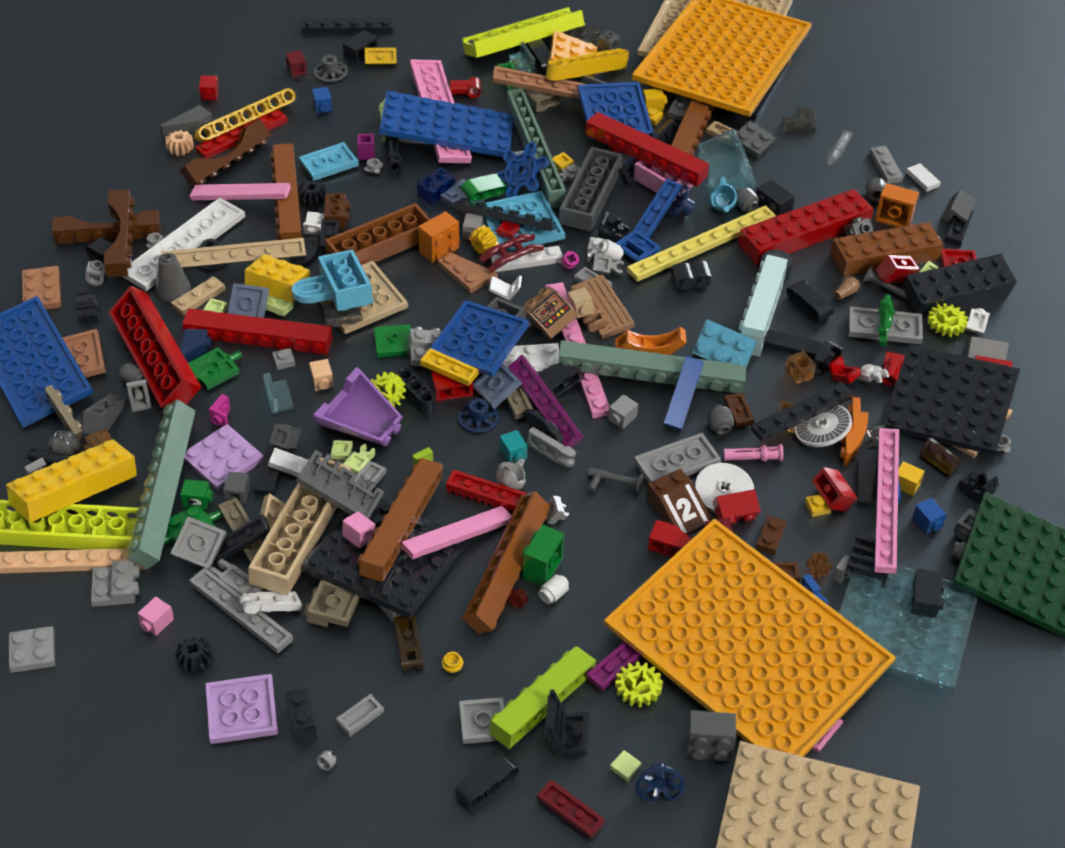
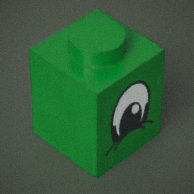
M185 479L180 494L182 506L191 508L198 504L201 509L207 510L208 503L213 499V490H210L209 482Z

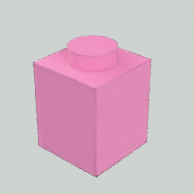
M357 511L343 520L342 536L358 548L367 544L369 540L372 541L375 523Z
M157 597L153 598L138 612L140 627L146 632L150 631L155 636L174 620L171 606Z

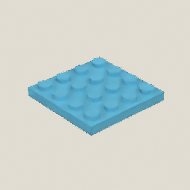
M543 191L486 202L488 207L500 206L505 211L513 209L519 211V214L522 215L530 213L536 215L535 218L542 219V217L551 218L552 222L557 223L556 229L553 231L518 224L520 225V230L514 238L520 234L535 235L534 241L521 243L524 248L529 244L538 245L565 239V232ZM484 216L486 227H489L494 232L499 244L510 240L496 234V230L504 220ZM512 246L505 250L508 252L517 249L514 246Z

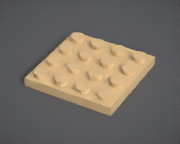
M373 260L361 265L371 283L373 304L350 308L346 311H338L332 299L320 301V304L344 334L408 308L406 299Z

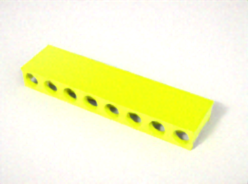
M570 7L463 38L464 54L478 58L551 36L554 31L564 32L584 26L582 10L572 12ZM469 40H473V41H474V42H473L474 44H470V43H467V42H468Z
M0 500V545L66 549L128 548V544L133 536L132 529L136 524L137 518H131L127 514H136L139 508L72 504L58 510L57 513H51L30 523L18 511H11L6 508L11 506L9 500ZM67 510H75L78 514H70ZM87 511H94L97 515H89ZM108 512H114V513H116L118 516H117V517H112V516H109L107 513H108Z

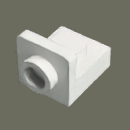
M972 308L966 330L983 335L990 313L981 308Z

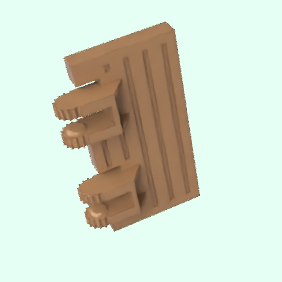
M603 274L571 286V291L585 287L592 297L595 313L584 316L582 319L584 324H589L587 328L590 332L598 330L599 336L603 340L627 329L634 328V321Z

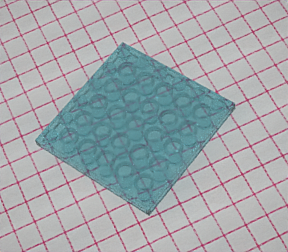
M862 555V556H865V557H868V558H871V559H874V560H875V558H872V557H869V556H866V555ZM855 562V564H858V565H861V566H864V567H868V568H871V569H874V570H875V568H872V567H869V566H865V565H862V564H859V563H856V562ZM897 564L896 574L889 573L885 588L880 587L881 580L852 572L839 614L896 657L893 664L886 671L953 692L978 596L953 585V581L942 578V581H945L944 592L941 594V598H944L943 610L938 611L936 618L911 614L912 584L916 572L915 569Z

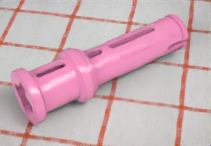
M762 445L760 448H724V461L761 459L763 462L767 460L783 461V445Z

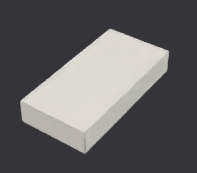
M917 164L907 168L906 173L926 192L940 187L941 182L923 165Z
M274 448L268 466L298 477L309 460Z

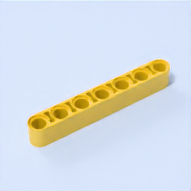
M613 49L548 61L546 78L558 81L623 69L627 67L629 51Z
M289 88L210 122L195 131V140L199 143L207 142L232 129L280 109L295 100V92ZM284 94L288 96V100L284 98ZM270 100L274 101L275 107L271 105ZM257 106L261 108V113L258 112ZM243 112L248 115V119L244 118ZM229 118L234 121V125L230 124ZM215 124L220 127V131L215 129ZM201 131L206 133V138L201 135Z

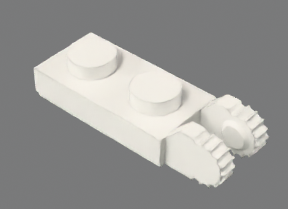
M291 591L288 596L277 592H256L243 594L239 598L244 612L249 614H256L258 611H300L302 603L295 591Z

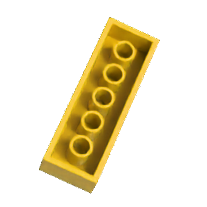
M115 440L106 441L103 444L89 448L84 452L70 456L65 460L53 463L51 466L34 471L32 474L6 484L9 504L31 523L137 476L135 456Z

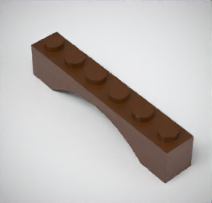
M258 119L241 130L235 147L226 156L216 159L197 158L179 169L190 187L194 184L201 185L206 182L205 177L209 176L212 178L218 174L217 170L219 168L222 170L226 169L231 165L230 161L234 160L236 162L243 158L242 154L244 152L249 154L255 150V145L258 144L260 147L267 142L266 138L271 135L261 119Z
M112 190L108 192L110 215L121 227L117 239L104 253V268L106 277L128 276L129 268H132V260L129 256L133 255L130 243H133L131 231H134V224L131 219H134V209L132 207H135V198L131 197L130 190Z
M159 210L141 211L134 215V219H131L134 224V231H131L133 239L147 238L151 233H159L161 235ZM72 216L53 217L52 234L55 244L94 242L100 237L109 241L117 239L121 226L117 221L92 223L78 220Z

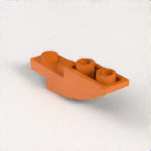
M853 397L851 405L848 404L847 410L852 418L851 429L840 440V443L843 444L840 449V458H843V466H848L857 456L858 448L861 449L867 429L868 412H861L860 398Z

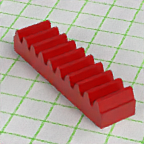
M457 470L452 471L446 482V489L450 494L453 491L456 496L462 494L463 498L469 496L471 501L475 498L478 503L481 501L485 505L490 503L493 508L496 505L498 507L503 506L508 512L511 510L514 512L521 496L527 494L526 492Z

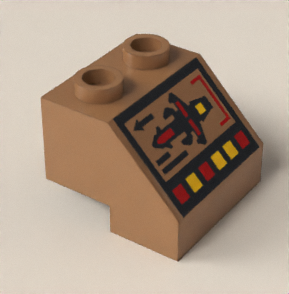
M549 286L541 289L536 297L528 300L525 306L522 307L526 309L527 319L531 325L540 329L543 335L549 338H553L578 316L574 308L555 289Z

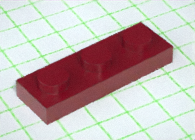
M550 780L537 794L539 802L590 840L605 824V818L553 780Z

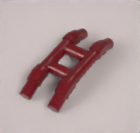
M520 234L513 239L488 248L479 259L484 263L487 259L499 253L502 257L495 260L488 267L489 271L493 273L510 261L526 254L543 251L544 245L529 244L524 248L521 243L534 241L535 235ZM514 246L518 250L509 254L505 249Z

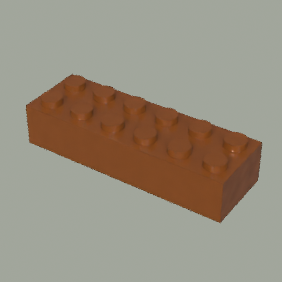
M414 203L325 239L326 255L353 249L361 265L372 260L374 263L418 245V226L431 219Z
M930 222L834 238L830 254L843 277L867 273L871 267H873V272L876 271L875 269L888 255L911 256L916 264L940 260L944 244Z

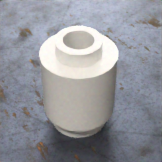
M608 239L600 241L597 246L598 254L611 256L612 261L620 260L623 256L621 246Z
M555 574L541 586L538 595L548 605L555 603L569 590V582L564 576Z

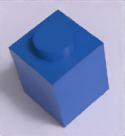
M328 87L312 89L316 113L332 111V100Z
M933 498L916 504L912 518L927 534L940 530L944 526L947 514Z

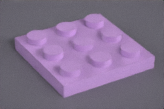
M226 424L186 450L184 462L205 481H208L218 492L224 488L229 472L247 473L262 463L264 455Z
M272 674L206 683L210 744L278 734Z

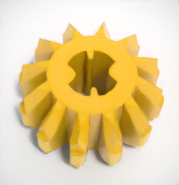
M484 225L476 228L471 233V245L474 246V250H477L479 255L484 254L488 248L499 244L494 232Z

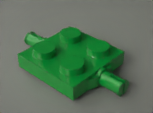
M218 347L192 360L188 364L198 382L209 390L239 374V368L233 361L241 358L242 354L237 350L228 355Z
M197 504L170 517L163 545L170 542L176 543L187 517L215 527L212 521L223 517L221 511L218 509L213 513L207 514Z

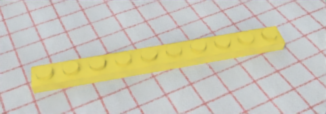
M761 207L627 266V272L638 282L737 238L740 235V229L776 217V215L768 207Z

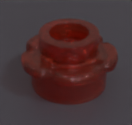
M511 590L509 602L513 607L521 608L525 603H528L529 597L524 590Z

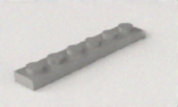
M202 569L189 580L192 587L276 653L281 652L293 641V635L262 611H258L256 614L245 613L243 605L239 601L241 595L208 569Z

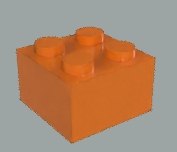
M886 183L880 196L875 221L894 227L909 226L914 216L919 192Z
M446 211L418 226L419 252L432 263L459 248V221Z

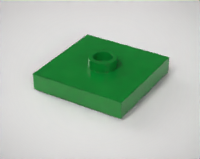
M410 324L374 327L377 358L409 355L407 338L411 329Z

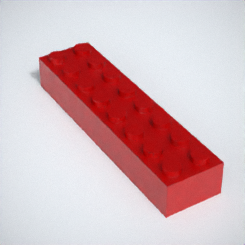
M855 189L742 228L740 229L738 245L756 265H760L762 255L766 251L778 249L790 254L845 234L843 226L852 223L854 218L862 216V219L869 218L871 222L874 209Z
M130 286L111 308L109 314L160 407L164 409L167 404H171L176 399L187 405L199 391L201 385L148 293Z

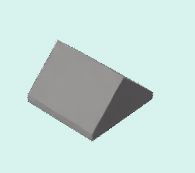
M969 337L967 357L975 359V355L1006 360L1009 343Z

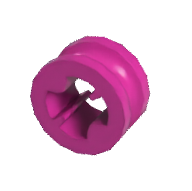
M568 251L561 258L562 265L567 269L574 268L579 262L578 255L572 251Z

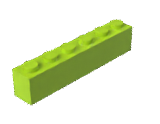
M577 646L571 651H566L557 663L550 665L546 673L537 676L531 686L525 687L515 700H510L500 713L497 712L491 717L489 734L510 749L546 717L550 690L554 689L560 702L564 701L587 680L586 674L595 667L596 660Z

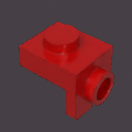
M838 356L828 365L833 381L848 384L861 375L859 367L845 366L841 356Z

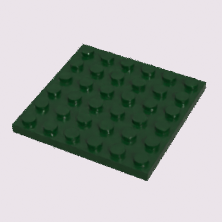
M985 492L981 497L952 584L1065 638V529Z

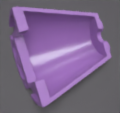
M357 367L346 378L340 393L329 405L324 402L313 414L312 419L317 425L377 443L384 447L391 441V435H396L402 427L399 424L402 420L401 414Z

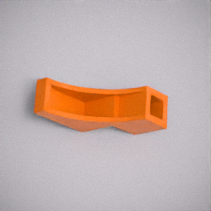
M682 327L661 335H641L627 329L615 339L616 348L666 355L673 354L687 343L685 329Z

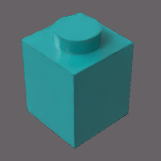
M518 430L500 436V450L508 462L516 463L519 459H527L528 446Z

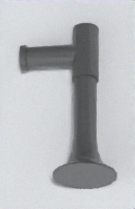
M873 267L869 269L863 283L865 281L877 283L907 300L902 288L891 283H884L873 272Z
M590 467L588 476L593 478L587 490L595 493L600 479L631 485L639 493L643 485L644 475L642 473L638 477H627Z

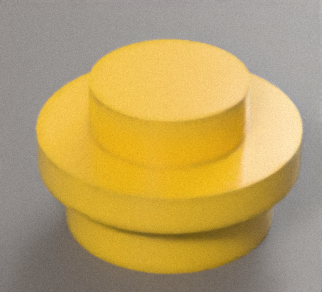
M449 652L442 659V667L449 673L458 672L463 667V659L458 653Z

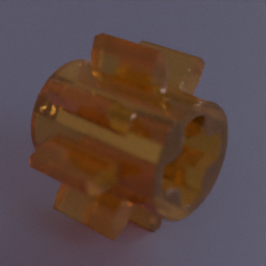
M821 551L816 554L811 553V557L807 560L806 564L807 567H810L809 573L817 577L828 576L829 570H832L833 562H829L830 555Z

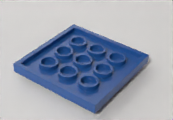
M639 82L582 84L577 86L585 121L599 112L642 133L653 136V128Z
M465 300L430 348L477 368L478 373L493 377L528 328L529 321Z

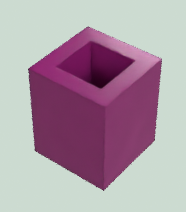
M374 133L357 134L358 160L375 158Z

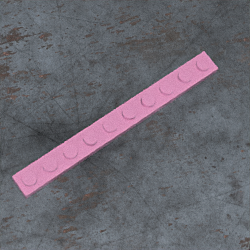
M563 282L546 285V287L549 286L555 289L570 304ZM576 318L561 330L564 341L585 343ZM581 372L583 380L579 383L592 418L608 416L610 406L598 375Z
M879 429L875 572L896 574L899 429Z

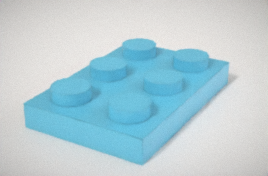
M344 142L299 157L300 164L312 180H318L359 166L357 158Z
M707 319L692 353L710 361L746 365L747 367L758 341Z

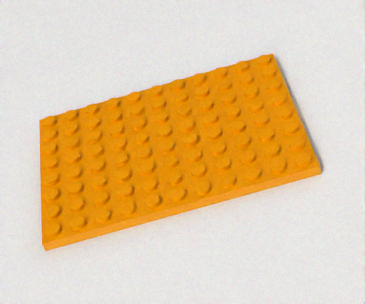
M691 0L634 71L632 80L750 117L811 29L812 23L734 0Z
M713 519L604 620L606 627L709 712L736 714V734L747 743L803 757L896 659L893 654L716 519Z

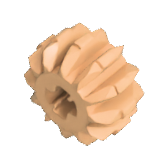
M174 131V133H169V136H166V149L171 155L176 154L177 157L179 155L184 156L185 153L190 154V151L193 150V137L188 131Z

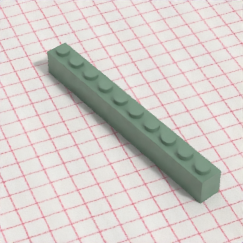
M523 88L508 90L507 107L510 114H512L513 122L524 149L527 143L534 142L537 147L534 158L545 156L549 161L548 167L537 173V181L541 191H543L551 208L561 207L566 197V189Z
M561 340L558 365L578 366L583 373L677 385L686 357ZM698 359L704 361L696 388L743 393L746 382V365Z
M178 399L171 404H167L163 409L164 416L159 424V434L155 439L157 443L152 452V462L148 467V478L144 482L145 490L140 498V508L136 513L137 521L132 529V540L128 544L129 552L127 558L146 569L160 561L195 415L194 409Z

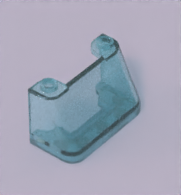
M735 128L698 144L700 151L697 153L699 158L709 163L708 173L710 179L707 187L710 193L720 184L721 177H725L726 184L732 186L735 191L746 187L751 188L753 191L757 190L747 154Z

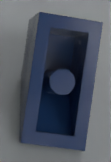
M185 329L180 351L187 363L206 354L208 348H211L212 339L208 337L207 329Z

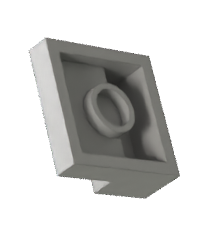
M421 327L410 329L407 342L411 365L422 366L420 365V359L441 334L442 331L440 329L423 330Z
M132 560L113 561L112 567L93 568L92 607L135 603V595L139 594V584L136 582V578L140 577L139 565H135V562Z

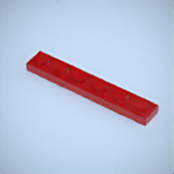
M277 109L195 146L196 152L204 159L211 158L235 147L241 130L256 120L261 119L269 131L287 123V116Z

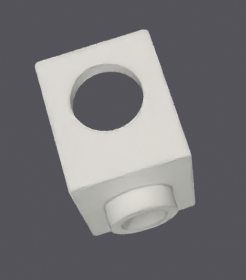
M308 211L306 222L303 223L304 234L321 236V222L324 219V214Z
M519 275L512 285L492 277L489 291L510 301L520 289L522 276Z

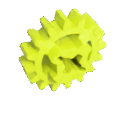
M944 303L943 307L938 304L936 308L932 307L931 311H929L927 323L931 324L930 329H936L935 333L941 332L942 336L948 334L949 337H952V334L958 336L959 332L963 333L964 329H966L968 316H964L965 311H959L960 307L955 309L953 304L947 306Z
M383 372L382 376L376 375V380L371 379L374 386L394 408L396 404L401 405L399 400L405 398L402 393L406 392V389L403 387L405 383L397 374L395 375L393 372H390L388 375L386 372Z
M639 661L636 662V666L628 663L627 669L622 667L621 673L616 675L615 688L617 689V695H623V702L630 700V706L638 703V706L641 707L644 702L649 706L651 700L656 702L657 696L661 695L663 680H660L661 674L655 673V667L647 668L648 663H645L643 666H640Z

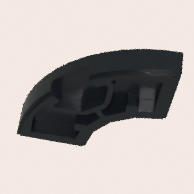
M317 236L304 239L306 256L289 258L291 264L300 265L305 268L313 262L312 259L318 254L319 250Z
M526 409L522 412L530 428L534 427L558 442L564 439L556 425L551 420L547 421L543 418L541 412L534 409Z

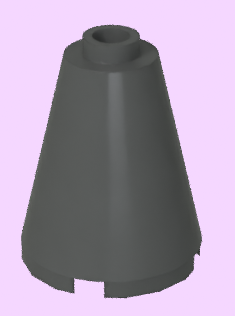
M164 253L158 259L155 293L161 301L171 303L190 291L191 284L176 255Z

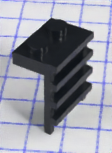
M857 534L844 576L848 577L850 571L881 580L880 587L885 588L889 573H878L874 569L852 563L856 562L875 568L876 540Z
M550 690L544 734L549 736V743H553L552 749L556 750L557 757L587 755L590 725L589 713H566L555 690Z

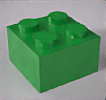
M543 524L538 531L533 533L529 546L526 545L522 552V557H524L522 566L523 579L543 586L553 576L563 559L564 533Z

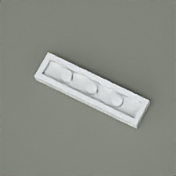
M559 246L546 247L543 251L526 254L510 261L495 272L561 263L563 256ZM500 254L492 256V264L502 256Z

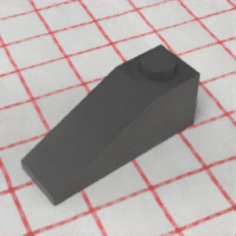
M198 105L161 124L162 139L165 140L169 133L180 130L183 132L188 131L189 134L194 135L197 129L213 122L212 114L201 105Z
M109 394L84 410L82 433L89 434L91 437H100L108 432L128 402V398Z

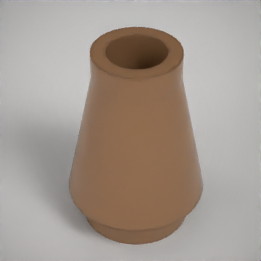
M854 277L846 278L838 289L833 292V295L840 301L856 293L860 284Z

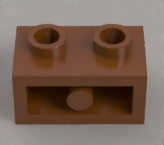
M326 194L324 219L339 220V229H346V222H349V212L347 211H350V201H347L346 194Z

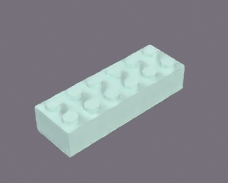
M767 255L765 261H761L759 269L761 273H757L755 280L757 285L753 284L751 291L753 296H749L747 303L749 308H745L743 319L745 320H741L738 330L741 331L740 334L758 341L752 353L754 356L760 357L764 340L784 284L788 259Z

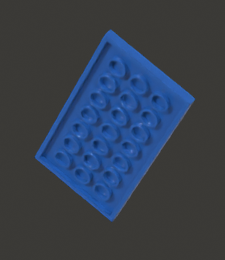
M387 91L379 134L503 157L504 153L511 148L513 117L512 114L507 112L502 113L491 109L486 110L475 106H465L459 103L455 104L443 100L439 101L427 97L423 98L411 94Z
M38 296L0 313V386L23 428L55 412L45 397L44 388L52 385L55 390L58 389L60 391L64 405H71L94 393Z

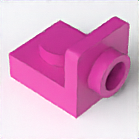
M222 394L209 408L210 421L217 426L223 427L228 424L227 415L230 411L228 396Z

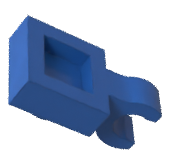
M810 574L802 576L801 585L828 605V600L821 595V588Z

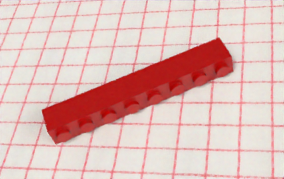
M597 112L586 121L585 135L697 187L708 177V162Z
M188 308L182 323L183 331L185 329H207L208 337L216 341L278 349L290 348L293 351L328 355L333 340L331 326Z

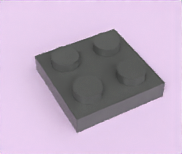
M748 121L732 137L731 141L755 158H758L774 143L776 138L753 122Z

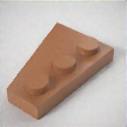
M454 253L438 259V266L470 294L489 284L492 277L498 279V273H491L489 269Z

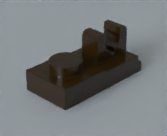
M928 438L919 453L920 456L948 476H951L961 463L959 457L933 438Z

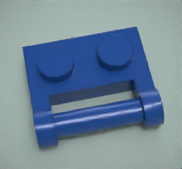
M637 230L616 242L623 249V254L631 258L635 263L659 253L661 246ZM626 245H628L629 247H631L633 250H635L636 252H638V253L641 254V255H640V256L637 255L636 253H634L633 251H631L630 249H628V248L626 247Z

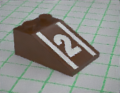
M681 468L648 483L646 499L665 522L677 526L685 534L689 535L704 528L705 521L712 520L693 482Z

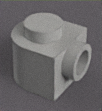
M98 260L89 261L85 280L91 285H101L105 276L104 264Z

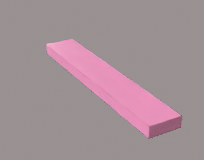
M290 183L195 185L190 197L191 200H217L218 198L224 200L286 199L291 186Z
M503 506L402 541L401 548L412 559L505 526L512 515Z

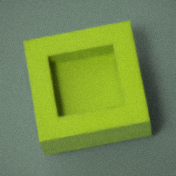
M428 447L413 454V466L414 464L417 465L421 458L433 461V451Z

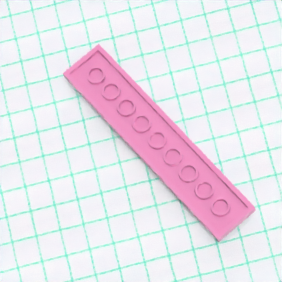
M410 60L409 65L419 97L454 103L441 60ZM433 144L439 163H471L470 151Z

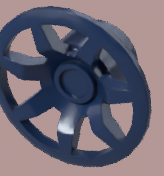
M682 185L680 195L678 193L676 201H673L670 205L674 207L667 210L666 216L672 219L679 213L688 216L693 211L695 201L688 198L689 187L687 185Z
M477 398L461 407L458 412V422L469 432L485 433L496 427L499 422V413L487 401ZM469 407V412H463ZM461 416L469 419L463 423ZM496 417L494 423H492L488 418ZM476 422L477 429H472L468 426ZM481 422H484L485 425L490 426V427L485 428V429H480V428H481Z
M655 763L639 775L635 788L638 796L645 801H650V799L643 794L649 793L651 790H653L652 801L658 799L660 792H663L668 801H675L684 792L685 780L676 769L668 767L664 763ZM678 777L681 784L673 783L672 781ZM643 780L648 785L640 789V783ZM669 788H671L672 790L679 791L676 795L672 797L671 793L669 792Z

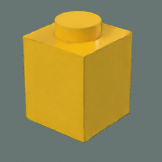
M643 90L646 108L650 107L658 111H664V104H667V96L664 95L663 90Z
M903 461L898 468L900 490L914 496L922 482L925 471Z

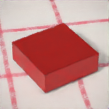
M504 220L496 230V234L513 239L520 230V225Z

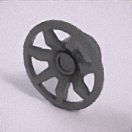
M334 55L324 56L322 63L318 64L314 69L315 77L323 82L342 80L348 73L347 66L339 62ZM335 73L341 77L335 78Z

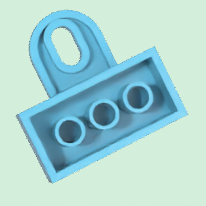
M353 249L319 256L320 275L299 280L292 286L293 298L301 303H316L332 299L338 311H346L350 308L373 304L371 283Z

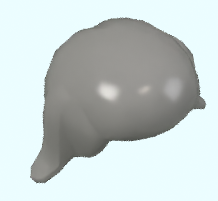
M519 459L516 464L511 462L500 463L496 472L498 483L516 490L522 489L526 483L525 471L523 469L525 460Z

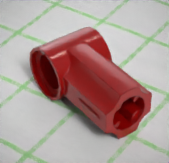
M471 77L468 80H450L451 94L468 95L471 98H477L481 95V80L477 77Z
M886 351L883 367L887 369L889 377H882V382L886 386L896 384L905 355Z

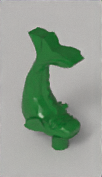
M884 295L883 299L879 301L877 314H879L880 327H878L880 346H887L888 332L892 325L893 316L896 314L893 307L894 302L891 301L890 295Z

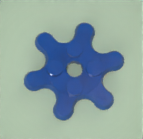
M534 142L527 143L524 151L519 155L514 154L512 150H507L503 155L507 166L503 171L496 174L499 175L504 183H508L505 191L507 198L517 196L519 190L525 186L530 191H536L539 188V183L536 180L537 173L547 168L549 161L545 156L534 158L537 151Z

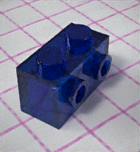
M440 167L417 182V195L432 205L441 199V195L455 185V176Z

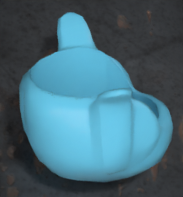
M721 177L720 184L710 194V204L714 209L725 213L735 206L737 196L735 189L726 184L725 177Z

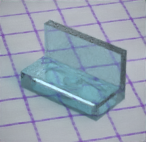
M520 42V53L509 55V62H513L515 69L518 71L535 74V58L525 43Z
M270 373L263 374L264 388L271 413L294 409L287 381L273 382Z

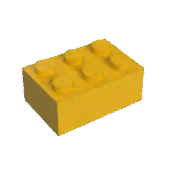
M264 254L245 269V285L266 287L270 289L269 295L291 303L296 301L293 298L292 286L299 280L310 278L309 269Z

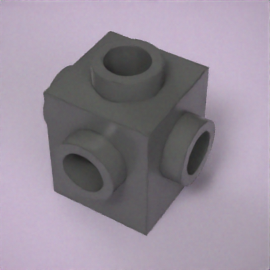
M862 216L852 219V223L843 226L846 236L873 232V225L870 219H862Z

